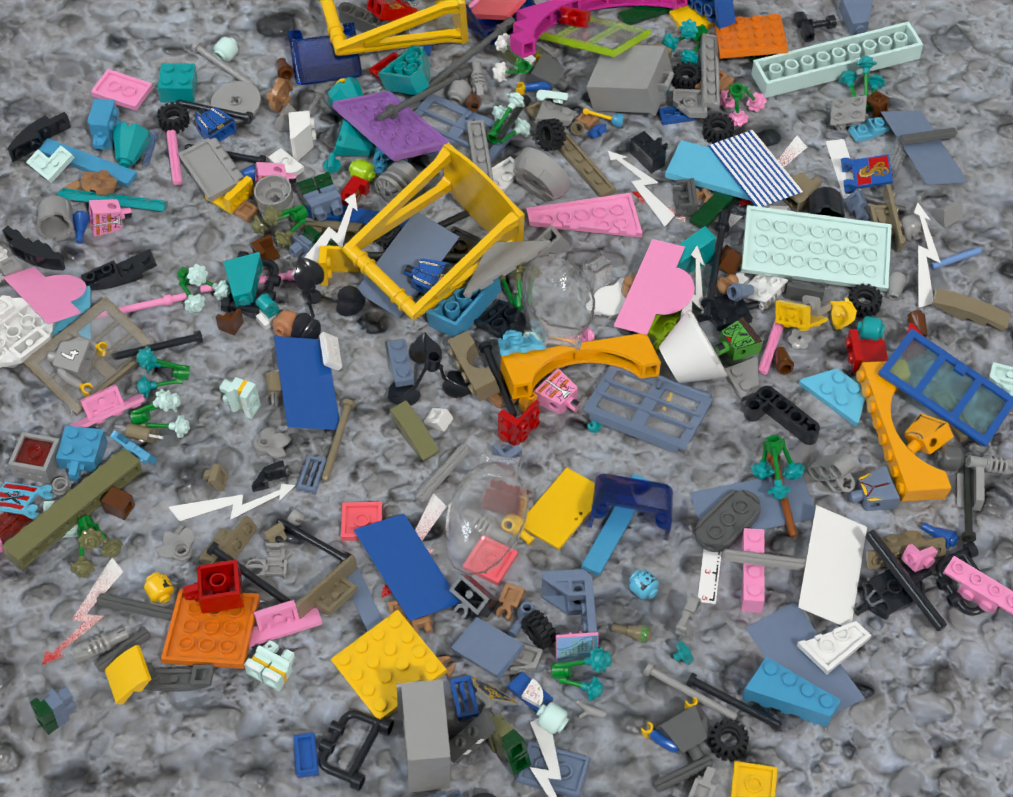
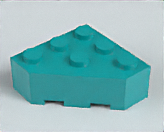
M412 45L382 69L378 75L387 91L417 95L429 87L431 63L424 47Z

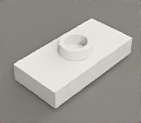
M282 148L268 157L270 163H283L286 173H296V176L305 171L304 166Z
M322 332L319 337L323 363L325 366L339 371L342 368L338 337Z

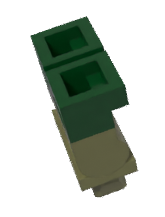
M490 712L496 731L487 738L490 749L494 753L497 751L499 757L506 760L509 771L515 776L531 765L524 738L505 720L501 713L495 716Z

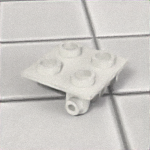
M756 275L748 283L753 285L754 294L746 298L758 301L761 310L768 309L771 302L773 303L785 291V284L788 282V279Z

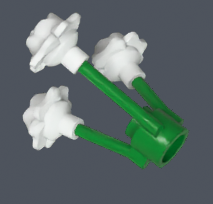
M504 33L498 36L495 42L497 51H502L503 53L506 50L510 51V35ZM510 51L517 59L514 64L515 70H509L510 66L506 65L504 61L496 63L492 69L494 79L502 82L503 80L507 81L508 76L511 74H526L535 67L534 62L537 59L533 55L520 58V56Z

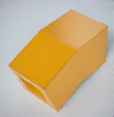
M532 392V396L520 398L518 408L525 412L537 400L538 395Z

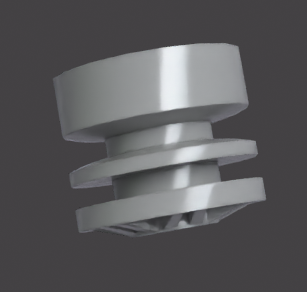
M404 160L394 161L375 180V188L381 198L389 204L419 173L411 164Z
M268 175L256 183L254 195L262 218L266 206L273 205L274 209L280 211L296 207L291 184L285 177ZM290 216L277 221V223L288 220Z

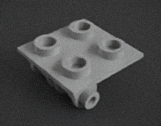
M867 95L832 99L830 126L835 125L837 131L842 132L846 128V124L865 122Z

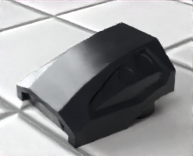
M500 299L483 315L474 320L477 327L502 340L503 335L508 330L524 332L528 322L525 313L519 311L511 303Z

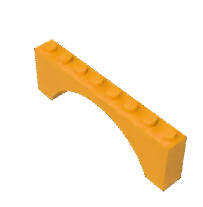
M640 333L548 347L544 350H531L527 353L516 352L507 356L501 355L500 370L512 399L532 396L535 386L544 376L564 366L579 363L608 364L627 370L640 379L659 376L661 361L648 335Z
M905 360L897 361L890 370V372L907 383L910 373ZM887 361L862 362L856 373V378L861 385L862 396L865 397L867 410L871 414L873 427L878 434V442L884 451V459L888 463L890 476L894 480L901 502L945 499L952 489L946 471L927 464L912 453L900 439L893 425L891 400L892 396L900 389L878 375L879 370L882 369Z

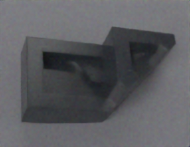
M283 460L262 469L252 484L253 492L268 489L269 481L287 477Z

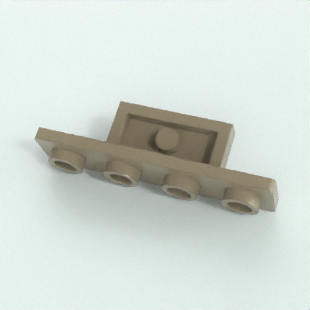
M886 184L883 191L885 205H870L868 210L871 222L892 224L891 238L894 240L896 252H901L906 243L905 235H902V222L898 219V206L894 202V191L891 190L890 184Z
M244 515L234 530L220 528L211 543L204 549L199 560L205 565L223 562L214 554L210 556L206 553L214 541L219 544V549L236 560L256 532L257 526L249 516Z
M912 530L881 537L898 561L903 564L904 562L901 560V557L909 544H913L919 551L933 546L938 551L935 558L946 555V540L944 537L924 540L918 531ZM874 549L866 551L867 568L869 570L887 567Z
M353 555L343 560L334 571L328 573L326 578L297 601L296 609L300 619L314 607L330 617L358 592L357 586L347 580L357 570L356 558Z

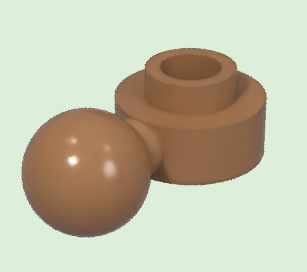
M734 274L720 277L716 283L718 291L727 295L728 287L733 283H739V279Z

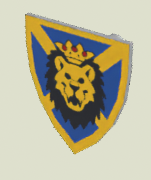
M475 677L472 678L473 686L478 690L475 693V697L485 704L481 713L483 711L491 712L495 702L518 704L511 697L490 684Z

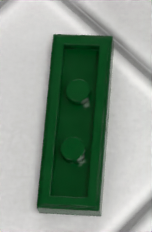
M639 5L618 12L617 17L623 23L633 25L668 14L669 8Z
M715 192L690 218L689 223L699 229L705 226L708 228L719 216L720 211L725 210L734 201L735 196Z

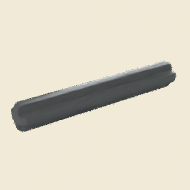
M955 128L904 134L900 135L898 141L901 145L950 139L955 138L958 132Z
M100 593L97 598L98 605L168 621H171L174 611L171 608Z

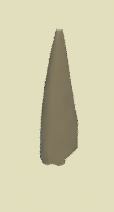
M306 221L299 228L304 229L309 224L322 235L328 227L337 233L342 221ZM292 222L291 224L295 226L298 222ZM349 222L344 243H348L365 224Z

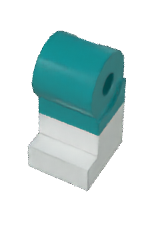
M265 293L256 300V305L260 311L256 315V320L267 330L272 327V321L280 312L278 304L271 299L269 294Z

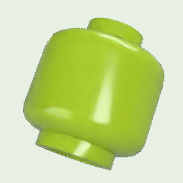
M360 158L350 164L349 173L351 178L355 175L369 182L374 180L376 173L372 163Z

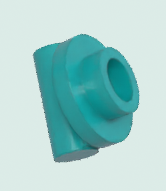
M330 153L329 159L324 162L323 167L326 172L336 173L341 169V163L336 159L334 153Z

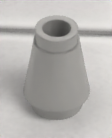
M893 272L889 276L888 298L890 300H899L906 283L904 274Z

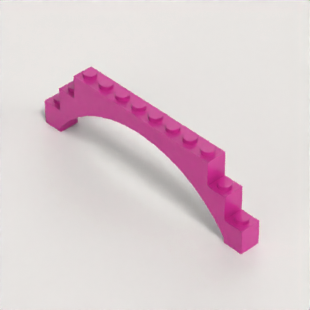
M549 0L516 10L517 21L513 22V34L510 35V51L520 56V58L536 54V42L540 36L550 27L560 22L561 6L588 11L631 5L660 6L677 9L687 6V0Z

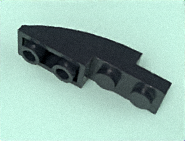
M65 111L50 119L45 115L23 129L7 148L12 162L37 151L47 138H51L71 128Z
M10 226L2 229L13 255L19 259L44 269L58 271L66 269L63 262L64 257L59 252H54L47 243H42L38 239L32 242L29 238H24L17 229L14 230Z
M148 249L118 264L114 260L82 274L81 278L86 286H90L91 291L109 289L144 278L142 273L156 267L157 263L151 249Z

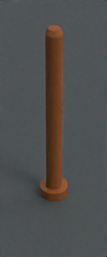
M768 453L766 459L771 463L772 469L775 471L773 456ZM779 466L780 479H782V484L784 485L781 469ZM787 496L780 499L789 536L794 538L797 535Z

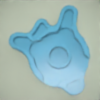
M508 330L503 335V340L501 338L498 339V347L502 356L516 352L527 353L531 350L546 349V343L537 340L530 333L529 337H523L522 332Z

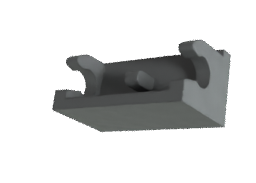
M694 178L677 180V185L682 184L684 186L673 187L676 217L693 216L697 212L698 206Z
M789 276L785 299L803 302L802 297L808 295L819 297L820 301L823 300L826 283L822 282L821 287L792 282L793 277Z

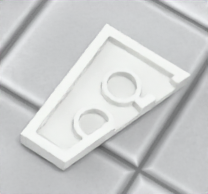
M855 621L838 627L827 634L816 635L813 639L807 641L802 640L798 642L797 647L827 675L870 640L871 634Z

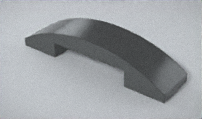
M147 665L151 680L144 689L166 692L203 689L212 685L215 666L193 665V669H155L153 665Z

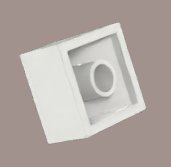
M310 111L288 113L293 158L297 161L314 147L313 140H316V131L312 130V128H315L314 118H310Z

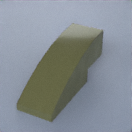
M407 401L390 409L391 419L401 430L403 438L423 462L439 453V449L428 430Z

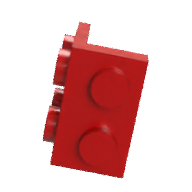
M857 329L849 330L848 337H845V348L848 349V363L851 365L852 373H857L862 362L888 361L885 341L883 339L877 341L859 340Z
M535 400L519 418L502 409L498 413V437L503 442H508L514 447L521 442L524 443L529 433L537 429L540 424V402Z

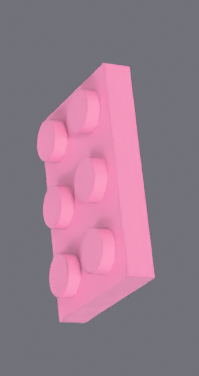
M107 69L91 90V95L98 99L115 100L116 105L137 111L152 91L153 85L152 83Z

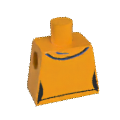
M922 413L905 432L908 442L907 447L914 454L918 451L932 454L954 437L948 422Z

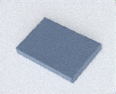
M478 617L475 618L451 647L453 652L498 679L501 678L525 648L523 643Z
M528 741L526 748L531 765L518 773L516 782L544 790L530 767L544 770L549 769L539 744ZM555 748L561 780L548 778L554 792L567 797H580L591 758Z

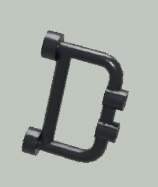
M241 250L238 253V257L249 255L248 252ZM261 258L263 266L272 269L263 294H269L271 299L275 301L276 292L273 291L274 286L279 287L281 284V276H278L279 267L274 261ZM223 297L221 302V311L230 312L231 309L236 310L239 308L243 312L260 313L258 306L245 305L236 307L233 298Z
M972 541L963 544L962 550L941 558L935 565V572L938 576V579H936L937 587L941 591L946 589L949 593L946 596L948 604L951 607L957 605L958 609L966 615L976 616L986 611L982 610L979 606L974 608L968 607L961 594L953 586L951 577L943 573L944 566L949 564L953 556L963 559L965 563L979 570L972 559L979 555L978 549Z
M358 710L347 711L340 717L338 722L333 720L328 729V732L332 733L328 740L323 738L318 748L319 751H322L319 758V766L322 771L350 783L351 789L360 791L364 785L366 775L359 773V770L378 733L389 736L394 726V720L388 717H384L381 720ZM350 719H358L373 725L349 772L328 764L327 760L333 754L339 737L343 735L346 724Z

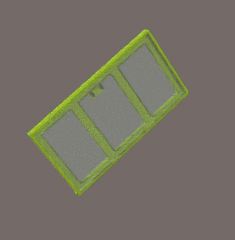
M591 16L587 28L560 24L558 22L546 30L539 39L567 45L574 49L579 48L615 57L649 37L651 30Z

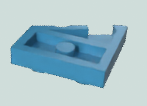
M115 430L109 436L123 445L122 449L125 448L131 454L135 453L137 455L136 458L146 465L149 462L155 465L158 458Z

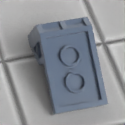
M584 569L542 571V599L567 615H581L582 633L597 632L592 576ZM574 600H580L581 604H575Z

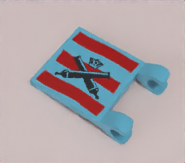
M4 482L0 488V511L23 514L30 519H36L39 515V512H35L38 506L32 504L37 495L50 500L54 496V493H50L52 486L44 485L38 487Z

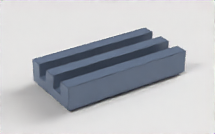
M307 456L296 487L297 491L301 492V490H304L305 493L312 492V494L316 495L327 459ZM315 461L310 476L308 478L307 484L303 485L311 462ZM319 462H320L321 464H320V467H319L317 476H316V478H315L313 487H311V484H312V482H313V479H314L316 470H317L318 465H319Z

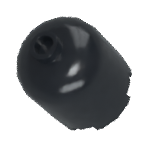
M824 186L812 192L808 202L810 214L845 218L843 199L838 190Z

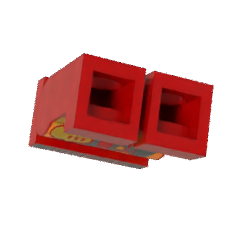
M368 0L366 7L367 10L380 20L395 21L418 12V9L410 6V3L404 0Z

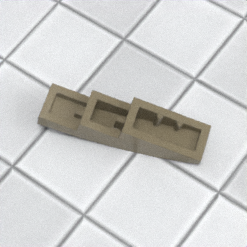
M937 288L932 301L934 306L962 321L969 318L981 326L988 323L1001 331H1005L1008 327L1011 314L976 298Z

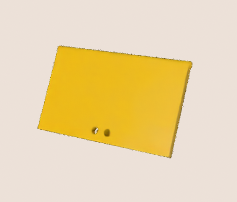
M566 467L522 518L521 528L560 550L604 498L608 490Z

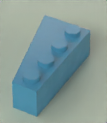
M499 277L494 279V283L483 290L478 289L473 292L470 298H466L463 294L470 280L467 281L466 286L455 290L450 298L447 300L443 299L438 303L439 306L435 309L431 308L426 312L429 326L451 337L468 331L474 324V320L480 317L502 291Z
M767 657L746 686L742 699L747 702L760 703V706L766 708L772 707L781 710V713L787 715L790 713L800 716V719L824 727H828L837 713L841 702L840 699Z

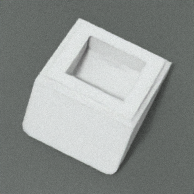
M432 408L424 423L444 432L450 425L453 417L447 409Z

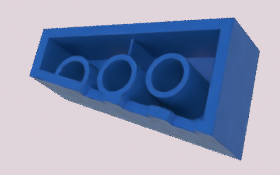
M687 0V6L691 10L695 9L700 16H706L707 21L710 23L715 22L716 27L719 29L736 23L733 0Z

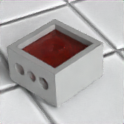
M22 432L8 463L13 477L51 484L58 467L56 455L60 439Z

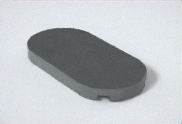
M733 490L727 493L698 521L695 530V538L698 544L710 552H722L724 549L730 548L743 535L744 528L749 529L758 520L761 511L758 497L748 490Z

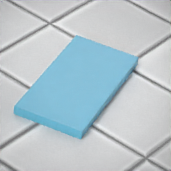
M683 140L680 141L665 172V178L676 181L694 178L695 186L750 200L709 147Z

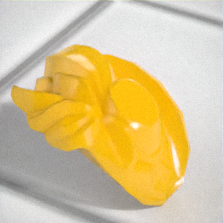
M845 297V301H830V319L836 330L843 329L853 323L857 310L847 297Z

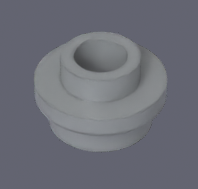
M64 477L56 478L51 485L52 492L56 496H65L72 487L70 481Z

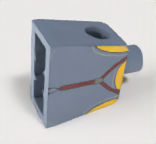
M886 467L860 477L857 480L856 490L848 492L850 502L861 501L866 511L896 509L900 500Z

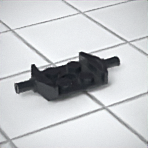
M901 563L925 595V586L922 580L932 575V571L929 570L930 568L914 572L907 564ZM889 569L862 584L861 592L864 602L853 608V611L859 616L868 610L887 620L890 614L912 603L913 599ZM889 585L898 586L899 591L890 590Z

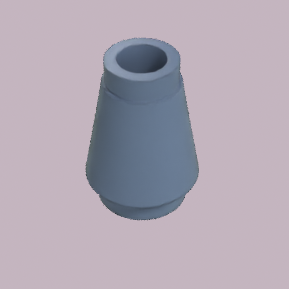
M733 283L728 287L727 295L733 301H740L753 295L755 290L751 284Z

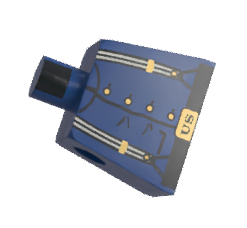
M216 107L211 108L207 112L203 109H199L196 112L197 130L204 140L207 138L210 140L217 138L221 142L237 132L235 119Z
M422 258L417 267L407 264L404 275L412 277L413 289L426 294L450 271V263Z

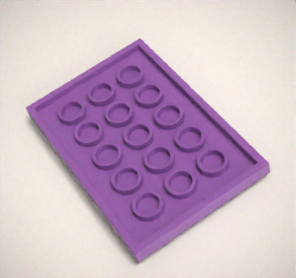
M390 91L333 101L332 108L393 161L441 151L443 145L448 142L451 144L450 141L409 107L398 112V117L393 120L388 117L383 121H379L377 115L384 112L387 105L393 104L396 106L402 102Z

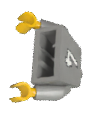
M79 336L72 340L61 342L57 352L49 351L47 360L53 363L58 376L74 388H80L82 395L87 397L90 394L84 388L93 390V386L90 383L83 384L81 382L86 381L95 354L105 356L107 352L100 348L107 349L108 345L106 342L96 344V341Z

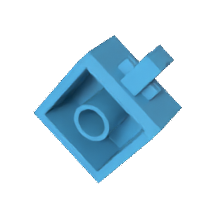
M94 98L87 120L94 149L114 148V127L122 122L119 118V108L116 106L115 100Z
M65 426L56 461L59 469L69 470L68 477H70V481H78L81 471L94 472L102 464L108 444L104 429Z

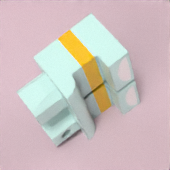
M235 377L233 382L225 379L220 385V391L225 393L223 402L230 405L231 411L243 410L245 417L252 419L261 406L256 384Z
M269 640L263 647L260 645L257 647L254 656L251 659L248 658L244 666L246 674L261 682L263 681L266 685L280 692L292 673L291 665L295 660V654L285 649L281 656L277 655L279 646Z

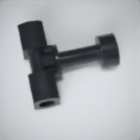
M803 11L796 12L794 15V21L797 27L801 28V35L805 42L814 40L815 28L827 26L828 29H832L837 26L835 15L826 16L825 20L820 21L808 20Z

